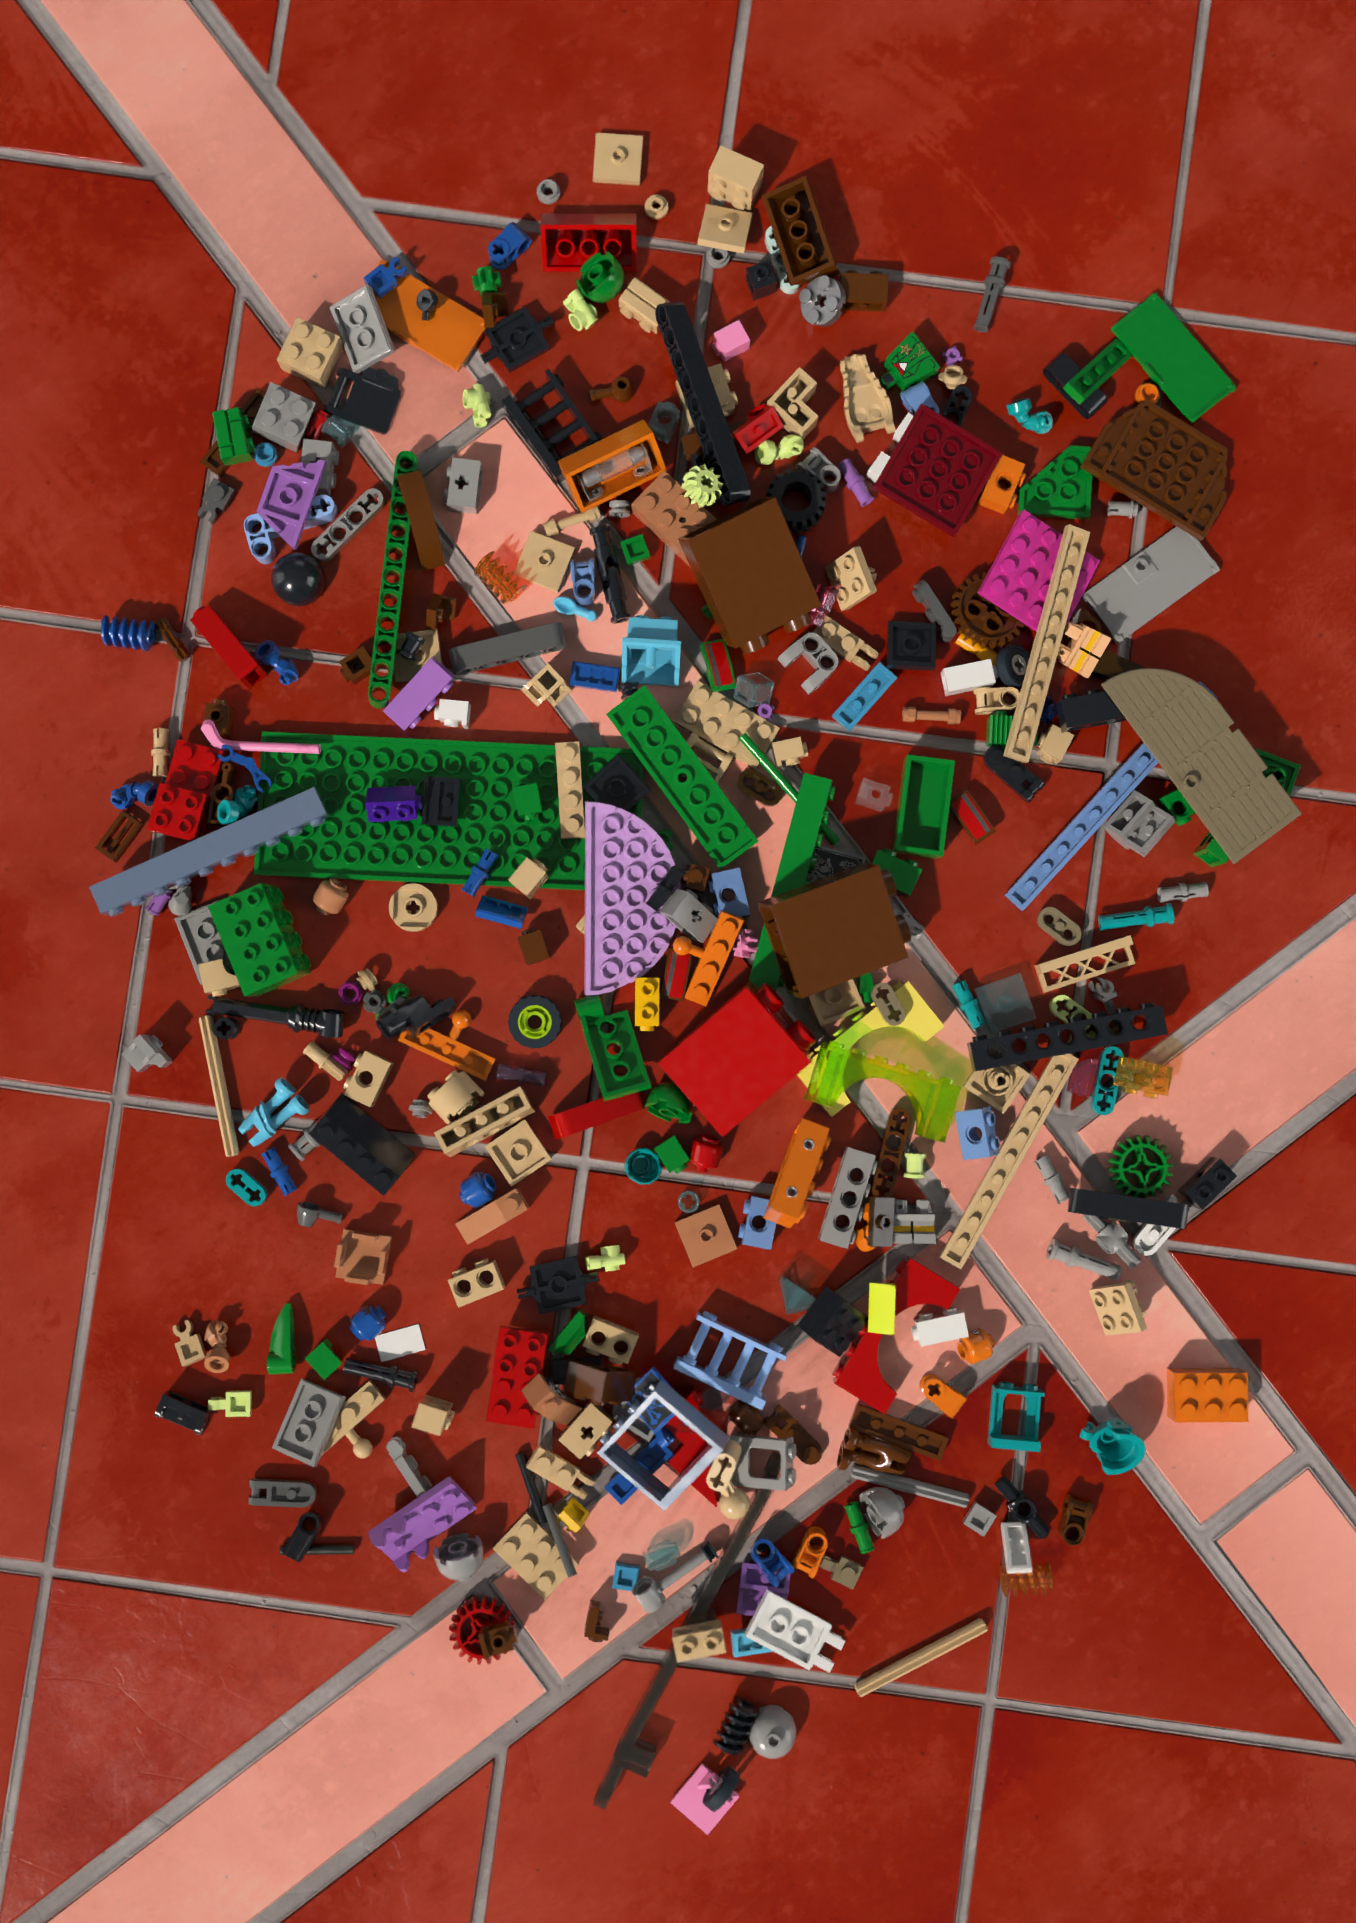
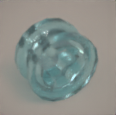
M684 1191L679 1195L678 1206L683 1212L692 1213L699 1206V1197L693 1191ZM686 1195H691L692 1200L696 1201L694 1206L691 1205V1208H685V1203H682V1198L686 1199Z

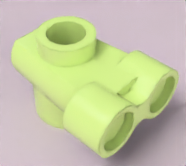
M577 288L567 296L568 298L563 304L569 312H572L569 314L571 325L577 331H581L584 328L588 330L598 320L596 317L597 311L592 304L586 303L584 296Z
M474 384L471 389H464L463 405L465 409H473L474 425L481 428L487 425V419L491 417L489 406L490 393L485 392L483 384Z
M619 1245L600 1247L601 1256L585 1257L587 1270L605 1267V1272L620 1270L619 1265L625 1264L624 1253L620 1254Z

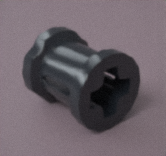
M406 631V638L401 648L397 649L396 654L415 663L417 660L415 656L421 644L425 643V640L410 631Z
M220 1018L214 1024V1034L220 1039H234L240 1033V1024L233 1018ZM231 1026V1030L223 1031V1027Z

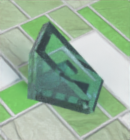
M780 1274L778 1278L786 1314L809 1310L817 1297L783 1274Z

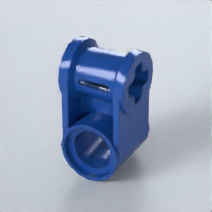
M515 222L509 223L488 245L489 259L492 267L496 270L508 268L519 255L529 248L532 242L531 237Z
M760 1539L752 1545L750 1550L752 1559L775 1588L779 1586V1582L785 1576L795 1572L789 1561L777 1550L771 1541ZM762 1544L768 1548L769 1553L766 1558L758 1556L756 1551L758 1545ZM782 1567V1569L775 1575L774 1573Z

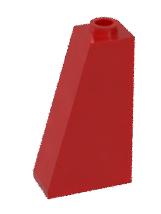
M209 605L202 606L193 613L190 621L246 687L251 689L268 675Z

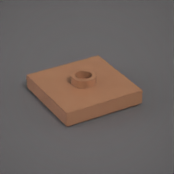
M719 1204L674 1222L692 1267L737 1250Z

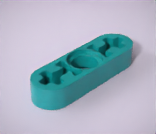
M1115 1046L1105 1047L1099 1055L1090 1102L1093 1112L1099 1115H1108L1115 1107L1124 1059L1123 1052ZM1111 1051H1114L1113 1054L1117 1056V1060L1111 1062V1068H1116L1115 1072L1103 1070V1066L1109 1067L1110 1061L1106 1058V1054H1111ZM1104 1074H1110L1113 1077V1084L1108 1088L1101 1084V1077ZM1099 1089L1107 1092L1111 1091V1096L1105 1094L1104 1101L1108 1103V1107H1104L1102 1111H1100V1106H1097V1101H1102L1103 1094H1098Z

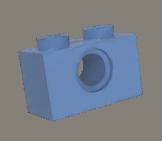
M740 867L712 873V880H708L710 894H715L717 903L713 904L715 916L718 918L721 909L742 918L750 916ZM726 889L732 890L735 894V899L731 902H726L722 899L721 893Z
M991 1106L955 1112L963 1160L986 1158L999 1154L1000 1140L995 1133L996 1118L995 1114L991 1111ZM977 1127L982 1131V1138H979L976 1133Z
M751 1195L750 1200H745L743 1214H747L745 1224H740L738 1237L742 1238V1244L771 1250L776 1223L765 1219V1224L761 1228H755L752 1225V1219L755 1216H764L770 1198Z

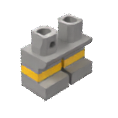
M895 1199L893 1244H912V1242L914 1244H936V1234L934 1231L935 1214L931 1212L930 1200L917 1199L916 1212H907V1200Z

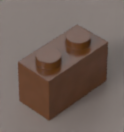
M849 270L845 273L841 272L839 282L842 284L846 294L845 304L842 303L841 310L885 312L888 299V275L878 271H873L869 274L859 273L855 270Z

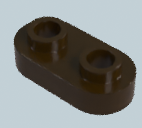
M752 769L744 770L739 775L738 787L746 795L767 807L775 806L780 802L782 790L772 780ZM748 778L752 779L754 785L747 786L745 780ZM767 791H772L774 793V798H766L765 793Z

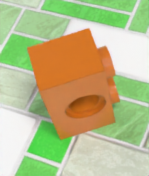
M1001 455L984 486L978 504L1001 514H1004L1007 508L1012 509L1017 495L1014 494L1016 486L1021 487L1026 473L1022 472L1025 464ZM1005 481L1009 488L1002 489L998 482Z

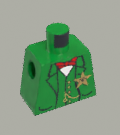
M912 331L886 358L884 368L887 373L881 376L879 381L886 390L897 384L901 391H904L920 381L926 382L934 378L940 366Z

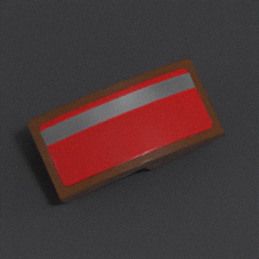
M967 789L950 800L949 808L960 821L963 829L975 845L996 832Z
M669 946L660 997L678 1001L684 1000L692 960L691 954L678 955L673 947Z

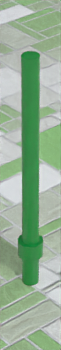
M746 732L738 739L796 803L799 792ZM827 821L826 824H821L819 833H823L834 846L840 839L828 826L829 822Z

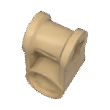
M1014 687L976 688L973 690V693L976 695L977 704L975 714L987 715L993 714L995 711L1011 712L1017 706L1020 692ZM1006 694L1013 696L1014 704L1007 705L1003 701V696Z

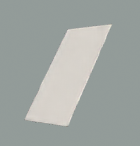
M419 1324L375 1337L381 1362L426 1350Z

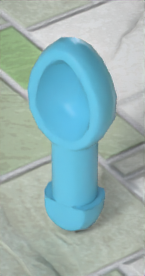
M560 596L553 600L555 609L561 614H576L591 622L595 621L598 617L595 610L581 607L569 597Z

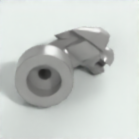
M189 884L181 887L175 885L168 888L169 890L177 889L168 904L170 911L177 916L187 915L191 911L192 892L191 886H188Z

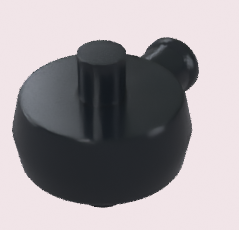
M424 289L419 292L416 302L418 308L423 311L422 320L429 321L430 312L437 308L438 297L432 290Z

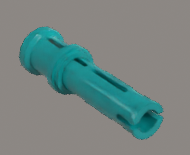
M1166 903L1165 906L1152 908L1151 906H1146L1140 911L1099 915L1098 917L1099 929L1101 931L1144 924L1148 927H1153L1154 924L1160 923L1174 924V911L1171 903Z

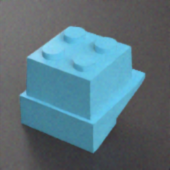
M645 615L629 617L627 637H622V683L638 682L641 685L679 687L681 641H677L678 620L665 616L659 617V619H651Z

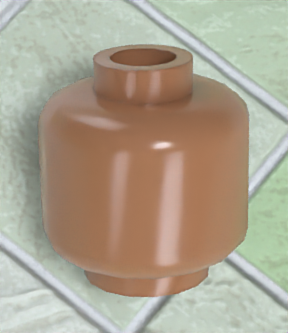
M333 878L322 881L313 895V901L317 905L316 910L324 915H329V913L338 914L349 897L346 885Z

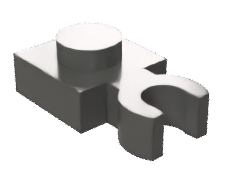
M213 478L202 498L207 504L198 510V516L203 519L204 515L210 512L211 517L208 521L212 525L215 524L218 519V510L223 512L227 510L236 491Z

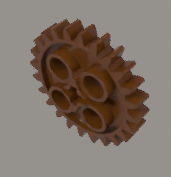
M983 572L980 578L977 574H974L971 580L966 578L963 585L960 584L957 587V592L952 595L954 601L949 605L954 610L949 615L956 617L953 623L955 626H960L957 634L962 632L966 634L964 641L971 638L973 639L972 646L980 642L981 649H984L989 644L990 649L993 650L996 645L1002 648L1006 643H1011L1020 634L1019 630L1025 624L1012 615L1004 613L1001 608L977 593L986 577V573ZM968 608L974 610L976 615H972ZM987 624H991L994 630L989 629Z

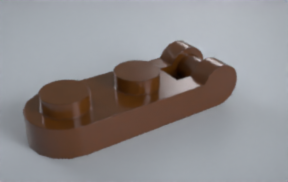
M778 1404L774 1409L775 1412L770 1417L767 1416L762 1422L778 1438L784 1439L788 1436H794V1444H796L797 1448L796 1456L802 1462L808 1465L819 1462L823 1453L819 1442L781 1404ZM783 1418L786 1423L780 1428L777 1423Z

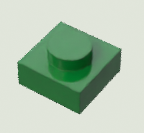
M643 534L620 541L628 566L650 559Z

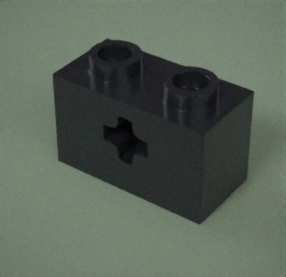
M1211 1157L1178 1191L1195 1208L1203 1210L1237 1175L1220 1158Z

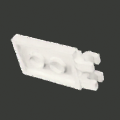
M768 1589L763 1595L744 1633L749 1639L808 1670L814 1664L829 1673L834 1663L819 1653L824 1642L840 1650L845 1643L841 1636L830 1631L832 1625L829 1622Z

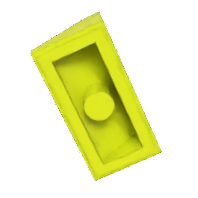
M869 1283L868 1332L894 1335L896 1293L894 1283Z

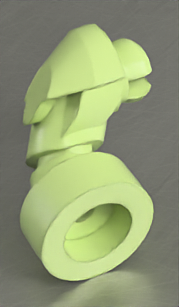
M795 434L783 436L784 439L781 440L778 446H775V443L771 440H765L755 448V459L759 464L769 465L773 460H778V458L782 460L799 455L804 448L803 439Z

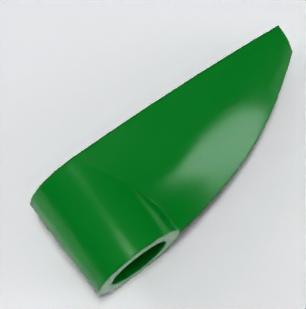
M285 1303L272 1331L270 1349L267 1356V1371L269 1375L291 1374L296 1371V1345L292 1303Z

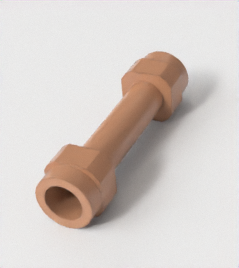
M903 707L902 721L935 720L947 721V724H960L961 710L927 711L916 710V707Z

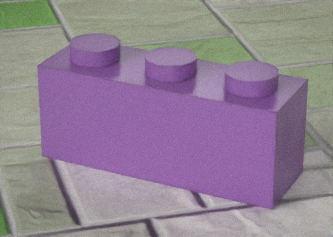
M432 656L386 706L383 712L404 731L408 726L413 729L422 719L419 714L424 709L429 711L438 702L435 697L440 691L445 694L454 684L451 681L454 675Z

